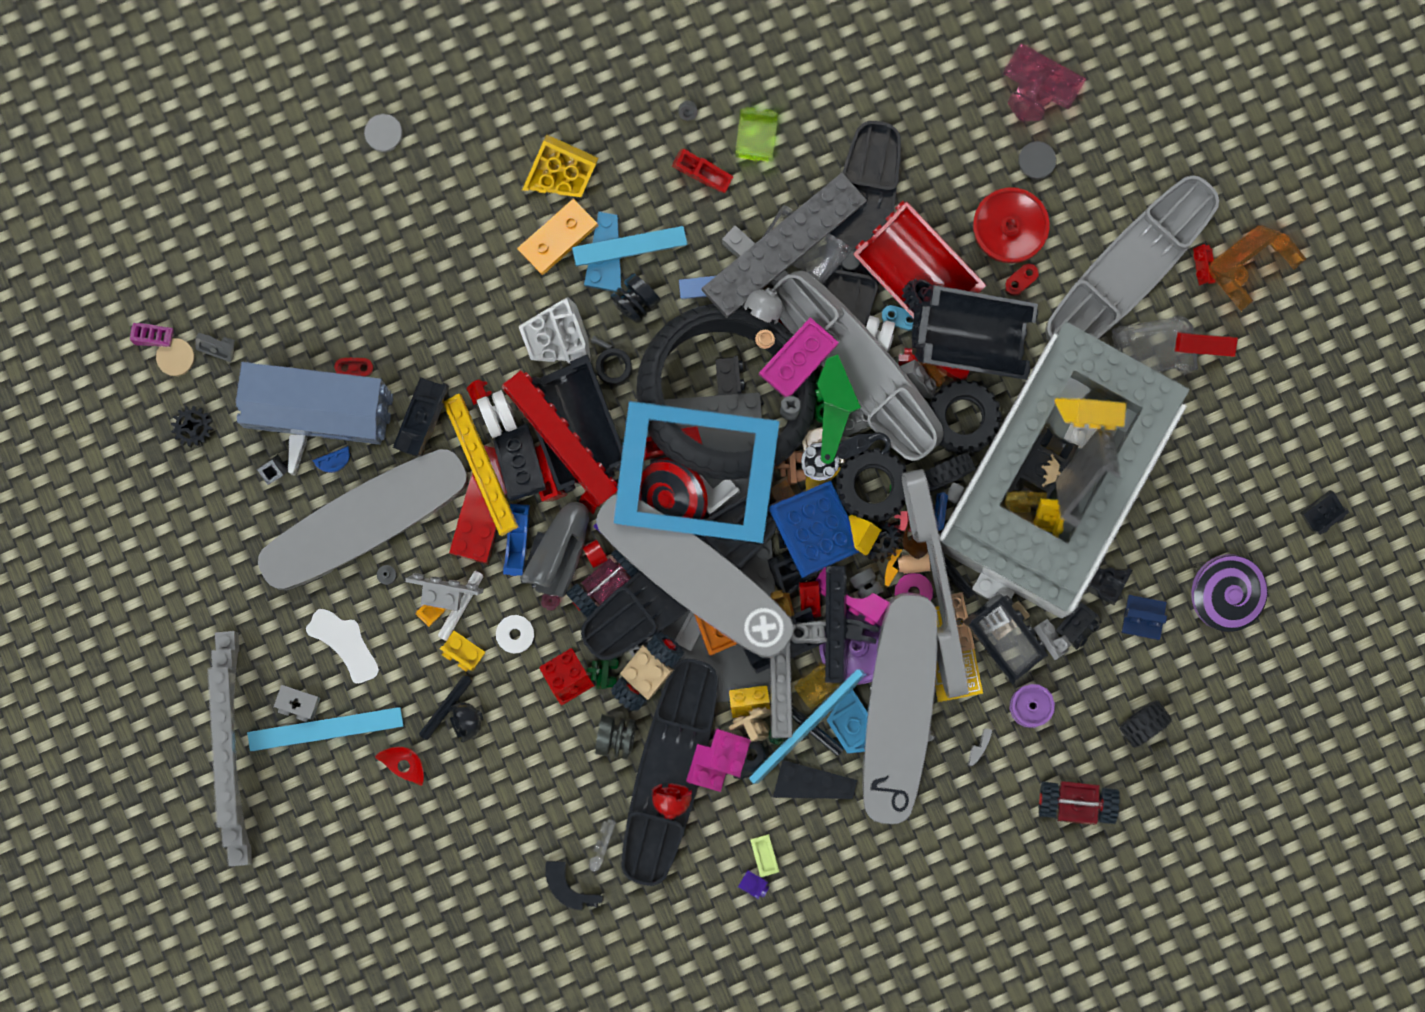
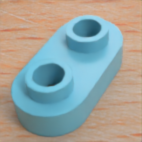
M890 305L883 309L881 315L883 322L886 320L895 323L894 327L907 331L912 330L913 322L908 323L906 318H914L904 308ZM894 312L895 316L890 318L888 313Z

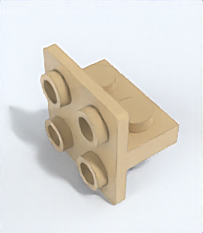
M766 707L754 709L749 712L750 716L739 717L733 720V725L729 726L730 730L745 728L751 741L765 740L770 737L768 733L769 727L762 719L771 715V709H766Z

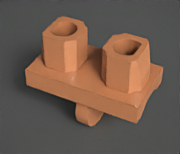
M794 451L786 459L787 464L784 461L775 467V470H780L781 477H786L787 470L788 485H794L797 482L806 480L804 470H796V463H801L803 454L801 451Z

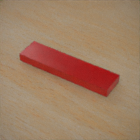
M1177 332L1174 351L1235 357L1238 338Z

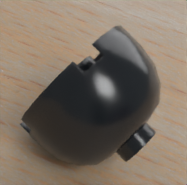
M464 702L449 706L448 712L453 714L450 721L458 738L462 737L461 742L476 737L481 729V721H483L481 711L476 710L470 703Z

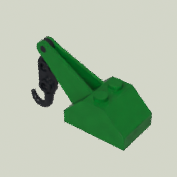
M839 355L827 358L816 385L817 389H815L818 401H822L824 404L821 461L824 464H830L837 457L847 459L866 451L879 439L884 440L886 444L881 454L887 453L891 447V441L886 434L881 432L859 434L840 442L849 414L860 410L861 407Z

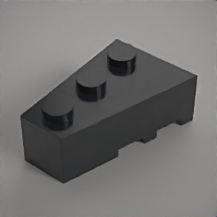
M789 551L767 560L777 590H782V593H789V595L799 587V583H804L811 576H815L819 572L816 571L802 578Z

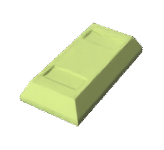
M769 834L750 839L760 877L778 873L779 869Z

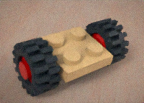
M657 632L647 645H642L620 673L622 677L612 687L611 691L612 695L615 696L614 698L619 700L620 704H624L625 708L628 707L631 711H639L644 703L653 697L674 671L671 667H674L684 655L681 646H678V643L674 642V639L669 638L668 635Z

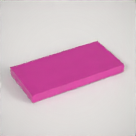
M810 317L759 372V375L782 396H792L835 349L839 342Z

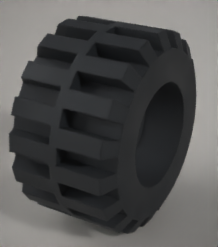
M1156 700L1129 717L1121 724L1119 729L1132 747L1135 748L1159 734L1171 724L1173 719L1160 701Z

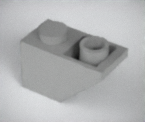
M916 360L900 366L924 398L932 399L935 395L936 383L934 379L928 376L924 367L919 365Z

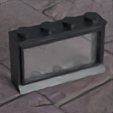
M998 593L965 619L963 623L971 629L975 639L983 645L984 651L995 661L996 667L1006 676V681L1013 685L1017 679L1042 659L1048 657V654L1045 652L1047 648L1041 640L1037 641L1034 637L1036 633L1030 625L1026 626L1023 622L1024 616L1019 610H1014L1012 607L1014 603L1009 596H1003Z

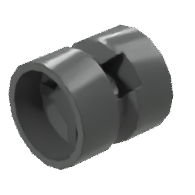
M872 567L850 578L853 587L859 590L857 594L860 599L866 598L873 593L879 595L884 592L880 582L875 581L876 575ZM870 583L871 588L866 590L864 586Z

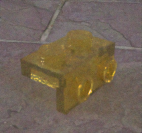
M825 664L814 668L807 677L800 679L794 686V689L809 709L812 710L832 695L841 685L840 683H825Z

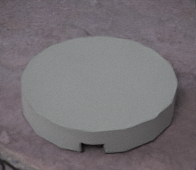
M380 114L368 121L364 134L367 143L374 150L388 152L395 149L401 142L403 132L396 118L391 115Z

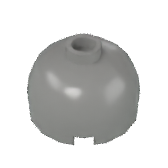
M771 288L755 290L749 295L743 305L745 310L748 307L752 310L750 314L769 323L771 320H774V324L779 321L783 311V304L780 298L776 296L777 292Z

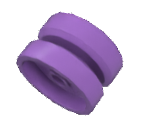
M1030 684L1019 688L1013 694L1009 710L1017 724L1023 727L1034 728L1044 725L1051 719L1055 703L1051 693L1046 688ZM1032 702L1035 703L1034 710L1029 708V704Z

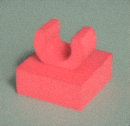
M900 511V515H895L896 519H900V525L895 527L900 531H905L909 521L908 512Z

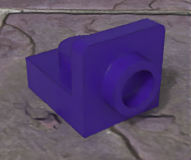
M747 870L738 885L740 889L757 899L760 896L764 897L769 889L766 886L768 883L766 880Z

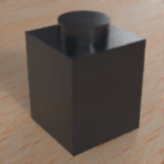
M276 455L263 463L257 470L267 485L282 477L288 471V468L280 456Z

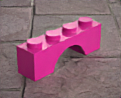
M825 567L816 581L819 583V593L826 597ZM846 593L848 611L856 616L861 614L870 625L874 626L876 623L881 627L888 601L874 593L863 599L852 598Z

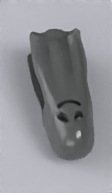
M579 502L566 504L549 526L520 579L525 583L537 584L535 591L538 593L559 596L561 598L565 596L584 547L589 522L587 506Z

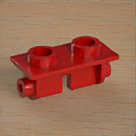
M1205 244L1193 248L1198 285L1216 283L1215 266H1209L1208 264L1214 262L1213 249L1210 248V245Z

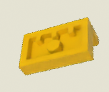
M453 631L445 644L440 647V650L443 651L442 656L450 661L454 658L459 662L457 666L466 672L468 669L474 671L486 653L456 631Z
M767 686L729 691L732 718L750 716L749 712L757 708L762 709L766 707V709H770Z

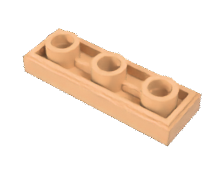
M963 593L951 594L955 619H961L963 622L968 618ZM964 623L961 626L957 625L961 650L975 649L971 629Z

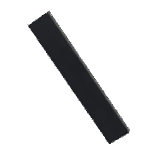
M847 566L826 567L825 638H827V642H825V683H844L846 681Z

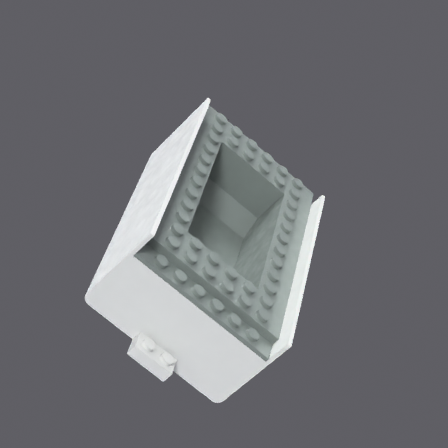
M1065 321L1058 335L1054 333L1044 348L939 536L942 552L980 573L972 590L987 600H991L998 593L1003 596L1007 595L1011 599L1013 594L1016 593L1059 618L1072 613L1186 408V405L1182 404L1190 389ZM1055 398L1126 403L1124 427L1119 426L1114 435L1121 476L1118 478L1106 470L1079 501L1081 523L1078 527L1064 520L1063 533L1059 534V537L1056 538L1052 535V532H1046L1033 525L1037 510L1029 509L1017 502L1007 491L1044 427H1047L1056 437L1070 443L1064 439V436L1071 423L1064 421L1055 404ZM1077 448L1070 462L1081 449ZM1056 486L1048 499L1058 500Z

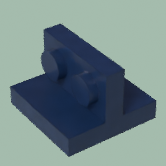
M1128 595L1121 633L1160 640L1162 627L1166 624L1167 620L1165 615L1167 602Z

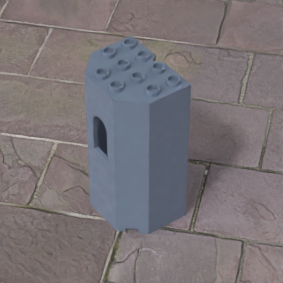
M242 362L236 398V407H238V411L241 414H237V423L243 428L381 445L382 440L385 439L386 424H389L391 419V413L388 410L389 405L393 403V394H391L390 389L382 379Z

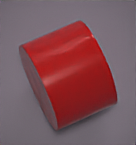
M598 540L583 547L593 568L608 561Z

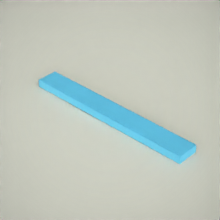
M857 669L792 734V738H788L749 777L753 784H758L867 674L863 670Z
M401 707L251 731L247 732L250 751H257L404 727Z

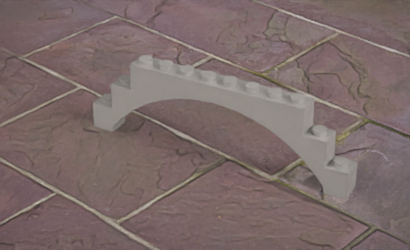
M235 631L216 632V650H211L212 668L208 669L217 827H222L223 847H227L228 866L252 864V853L241 806L234 732V691L238 652H240L239 633Z

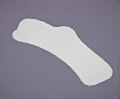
M318 609L306 627L308 635L323 641L337 652L346 664L354 683H362L377 676L378 666L361 638L358 623L355 620H341L328 610Z

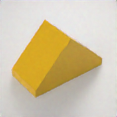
M850 515L849 521L854 546L862 554L867 555L881 529L867 520Z

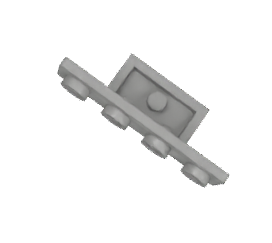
M413 573L405 580L408 583L423 585L421 604L455 611L460 610L462 593L480 595L484 591L483 588H478L477 584L468 583L467 585H462L460 581L456 580L446 582L442 581L440 577L424 578V575L419 573Z

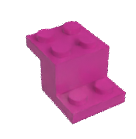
M716 729L711 748L697 744L686 782L721 792L726 774L740 777L751 740Z

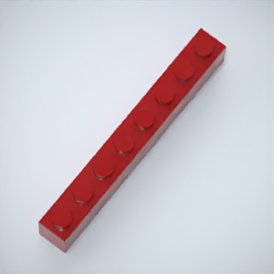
M520 370L507 380L501 388L599 507L617 493L618 489L616 487L618 484L612 477H607L604 473L606 470L600 462L596 463L592 458L594 455L590 449L584 448L581 445L580 437L568 429V422L556 414L557 409L551 402H546L543 398L545 395L539 387L535 388L531 383L533 380L529 374L523 373Z

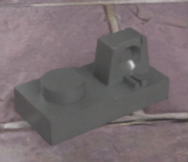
M198 333L196 337V350L228 362L233 360L235 340L224 337L221 341H218L210 335Z

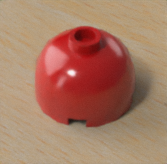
M661 784L653 788L652 802L655 809L666 818H676V816L683 814L688 809L692 792H688V788L682 785L668 784V787L662 788Z

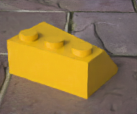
M546 134L522 190L582 197L598 157Z
M1055 398V404L1064 421L1073 423V427L1085 428V424H1089V428L1100 429L1101 426H1104L1106 430H1116V426L1124 427L1126 403Z

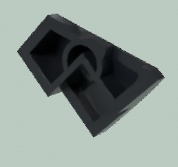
M1097 567L1085 591L1115 605L1133 570L1102 569Z

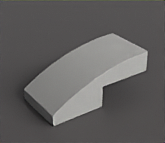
M984 728L979 747L971 746L968 760L969 766H973L984 753L992 730Z

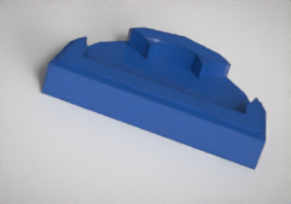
M347 446L312 461L323 472H338L349 462L350 450Z

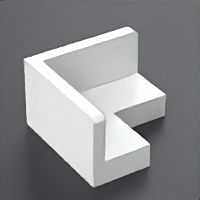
M699 475L707 491L708 506L706 512L710 517L740 493V489L731 480H723L712 489L703 476Z

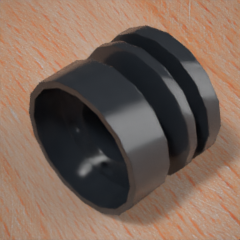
M632 273L624 281L628 290L625 291L618 287L617 292L620 296L612 293L610 298L624 316L639 324L642 319L637 313L646 317L647 313L643 307L646 306L653 310L661 299L646 282Z

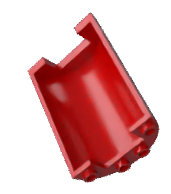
M904 201L899 203L895 207L897 211H893L886 218L887 223L883 227L879 225L872 232L874 236L866 242L862 240L855 247L857 251L853 254L913 318L914 311L908 310L909 305L904 304L906 299L902 297V294H904L902 289L910 280L917 279L918 281L922 279L935 286L980 293L987 286L908 201L906 203Z

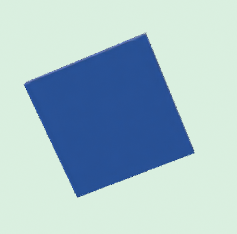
M831 481L768 507L802 578L860 552L854 546L849 517Z

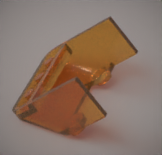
M1257 226L1210 263L1209 271L1211 276L1240 311H1243L1253 302V299L1242 287L1249 277L1248 271L1243 264L1270 244L1294 270L1307 259L1286 234L1266 226Z

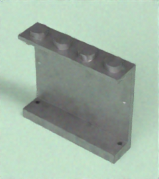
M1098 429L1056 478L1060 516L1075 527H1078L1081 523L1079 501L1106 470L1118 478L1121 476L1114 437L1107 431L1103 432Z

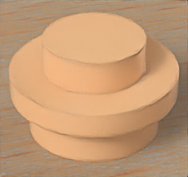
M761 330L757 333L755 341L760 348L768 349L774 344L775 337L771 331Z

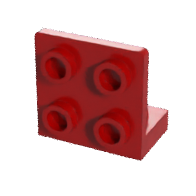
M572 648L539 667L561 706L594 687Z

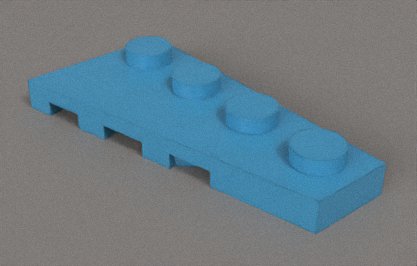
M598 212L597 223L599 226L595 229L592 243L619 238L618 216ZM620 258L588 264L584 286L617 292V288H621Z

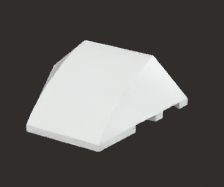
M568 297L519 325L531 360L549 362L560 360L570 363V361L586 354L590 358L588 336L577 305Z

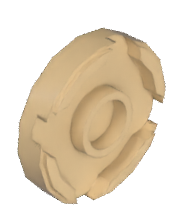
M172 338L170 347L160 346L158 348L156 361L158 367L164 373L178 377L186 374L194 365L195 354L193 348L186 341Z

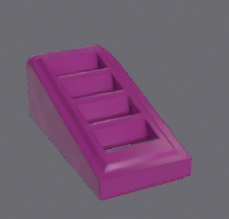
M133 323L130 341L134 345L170 347L174 329ZM162 333H165L164 341H161Z

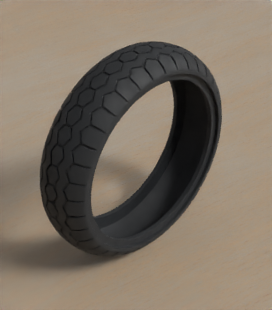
M714 304L688 310L669 321L654 336L645 350L637 376V401L639 403L666 406L661 387L663 365L669 354L688 339L706 333L725 332L737 334L756 342L755 337L759 331L769 330L773 333L775 341L766 350L774 357L791 339L793 334L780 322L774 324V320H771L769 323L750 314L752 310L749 307L745 310L743 305L728 318ZM814 373L792 395L800 401L799 415L794 420H788L783 432L777 436L773 468L780 465L793 454L802 443L810 428L816 405ZM649 419L647 429L649 435L661 451L671 460L681 465L683 464V466L697 472L699 475L721 480L750 478L753 450L743 452L715 450L690 438L675 422Z

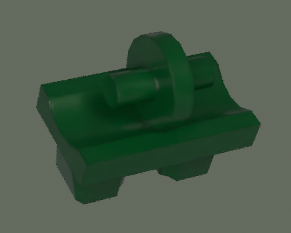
M599 659V662H592V668H586V672L591 673V680H597L596 689H607L616 684V677L608 676V669H617L618 659L612 661Z

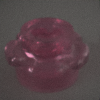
M543 594L541 605L547 608V610H555V607H558L560 604L558 596Z

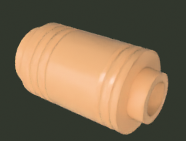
M928 552L920 559H915L910 554L898 557L899 573L908 574L930 571L931 565Z

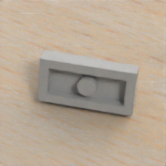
M1048 619L1033 628L1054 660L1068 652L1067 648L1071 646V643L1065 635L1062 637L1058 636L1055 627Z

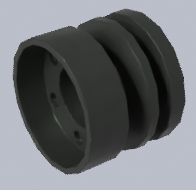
M602 714L595 754L608 756L610 749L613 748L615 758H618L620 750H624L622 759L627 760L633 749L636 732L635 720L630 719L628 727H624L625 718H622L619 726L615 725V716Z

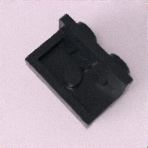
M1329 490L1300 514L1310 530L1321 535L1326 533L1336 522L1343 520L1349 513V510L1342 506L1334 491Z

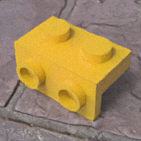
M1041 499L1033 525L1046 532H1052V535L1058 538L1059 534L1063 533L1064 519L1060 516L1058 500Z

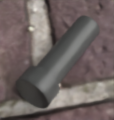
M593 336L591 343H595L605 349L612 348V345Z

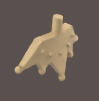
M1051 454L1052 461L1048 460L1050 466L1042 465V468L1048 474L1043 476L1047 480L1042 485L1043 487L1055 482L1057 475L1061 474V472H1058L1060 465L1053 457V454Z

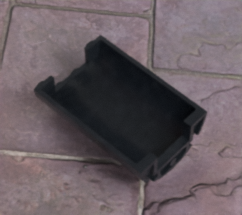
M935 285L930 286L923 293L925 298L922 302L919 301L912 324V348H916L917 353H915V357L919 362L1024 380L1028 379L1030 361L1022 360L1024 355L1023 346L1024 339L1027 336L1026 324L1036 322L1038 304Z
M588 354L570 361V366L541 378L532 377L533 381L531 383L535 388L539 387L545 395L543 398L546 402H551L557 409L556 414L568 422V429L580 437L581 445L584 448L590 449L594 455L592 458L596 463L600 462L606 470L604 473L607 477L616 476L615 472L621 469L623 445ZM536 431L557 489L568 493L575 490V487L581 486Z

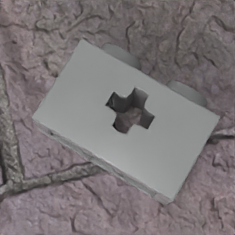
M281 685L274 707L278 708V713L289 716V713L297 715L296 719L307 722L308 719H314L321 698ZM293 701H298L301 704V706L295 708V706L292 705Z

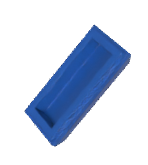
M944 492L936 495L934 516L938 531L944 529L948 495Z

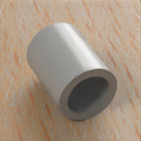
M952 483L947 494L948 501L958 504L965 488L959 484Z

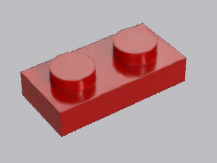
M818 581L799 583L801 611L810 607L813 617H821Z

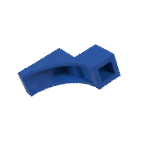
M510 504L518 528L507 533L503 574L522 576L527 556L530 505Z

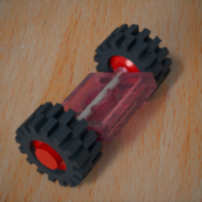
M617 550L613 551L611 555L619 563L618 566L609 558L607 562L603 563L581 582L588 591L587 593L578 583L566 592L567 596L573 601L572 603L586 618L598 607L591 598H594L601 605L616 589L622 587L630 580L623 571L631 578L640 571Z

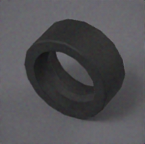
M610 348L598 356L596 371L604 383L610 386H618L629 379L632 373V362L623 350ZM617 356L624 361L625 371L621 376L611 378L604 373L603 363L608 357Z

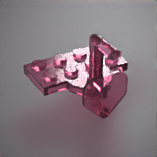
M1022 43L1019 44L1003 72L1004 75L1019 83L1018 92L1011 94L1008 104L1020 121H1040L1045 113L1044 107L1048 106L1052 101L1069 110L1086 81V78Z

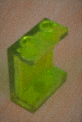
M745 107V109L740 110L735 151L736 158L773 162L778 113L771 109L757 111L753 107Z

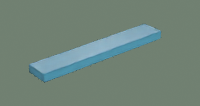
M680 226L572 247L577 267L686 246L687 241L684 227Z

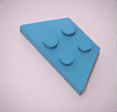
M852 689L834 707L826 721L847 753L865 752L868 713Z

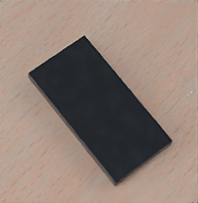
M528 423L518 426L517 429L510 432L502 431L500 436L492 438L509 501L547 490Z

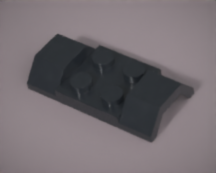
M422 377L419 378L392 448L416 457L423 456L428 439L432 436L443 408V402L449 389L448 384H439Z
M1044 427L1008 489L1009 495L1029 509L1037 510L1040 500L1048 499L1056 486V481L1044 487L1042 486L1047 481L1043 476L1048 475L1044 468H1042V465L1050 466L1048 460L1052 461L1051 454H1053V457L1060 465L1058 472H1062L1069 464L1078 445L1063 441L1053 435L1047 427Z
M810 607L789 617L793 626L798 623L815 622ZM800 629L793 631L794 636L797 638L804 636L803 631ZM790 640V659L824 643L798 644ZM742 647L756 674L770 668V658H763Z

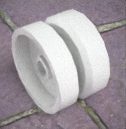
M869 316L866 328L884 349L889 352L894 337L892 333L895 323L886 320L883 323L882 330L879 331V318Z
M502 390L492 394L495 406L491 405L489 398L486 396L477 400L492 438L502 434L500 422L503 423L505 430L508 432L517 429L513 418L515 417L509 401H506Z

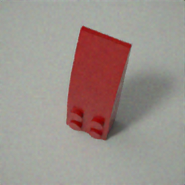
M483 445L507 499L508 495L495 448ZM472 473L449 553L453 556L489 565L498 530Z

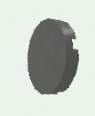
M1036 141L1023 147L1019 154L1018 164L1025 176L1038 180L1046 178L1052 173L1057 159L1051 146L1044 142Z

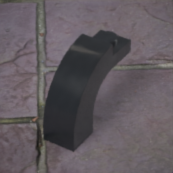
M546 861L545 875L548 887L554 897L563 905L575 910H583L584 903H587V907H598L599 904L603 903V895L580 894L569 886L566 879L567 862Z

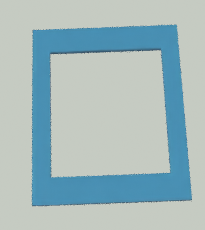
M629 401L613 524L763 543L779 421ZM649 419L756 433L743 525L637 511Z

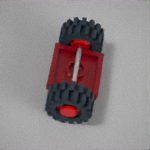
M1042 781L1038 813L1040 817L1055 818L1058 809L1057 821L1097 825L1099 819L1100 823L1116 824L1120 803L1119 789L1102 788L1099 799L1100 785L1061 781L1059 786L1058 783Z

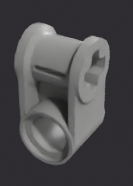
M826 622L795 624L793 631L800 629L803 631L804 636L797 638L793 633L791 641L798 644L827 642L824 630Z

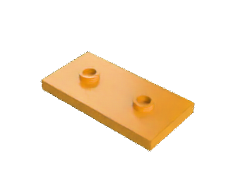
M572 199L517 249L543 276L569 253L572 247L578 245L599 225Z

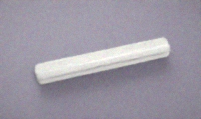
M474 571L468 583L479 586L483 579V574ZM461 594L460 610L451 611L438 637L447 641L470 602L472 594Z

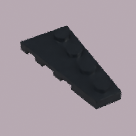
M782 760L773 798L853 799L857 780Z

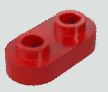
M1033 264L1023 265L1006 280L1005 291L1011 296L1021 294L1036 281L1039 274L1037 267ZM1027 270L1032 271L1031 276L1026 275ZM1016 282L1018 287L1013 288L1011 283Z
M340 358L335 363L337 374L369 377L374 370L372 362L367 358ZM344 365L348 366L347 371H342ZM367 366V370L362 372L361 367Z

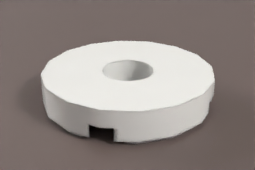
M511 615L504 618L498 624L496 640L505 651L512 654L522 653L531 646L534 640V629L525 617ZM513 629H518L521 633L517 640L510 638V632Z

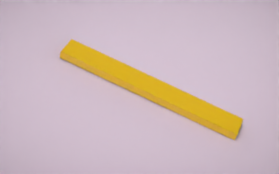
M457 394L444 401L443 404L499 535L503 536L518 528V525L461 394Z

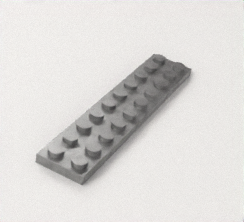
M843 173L839 174L704 285L701 289L702 292L728 318L747 301L752 292L763 289L862 207L867 200Z

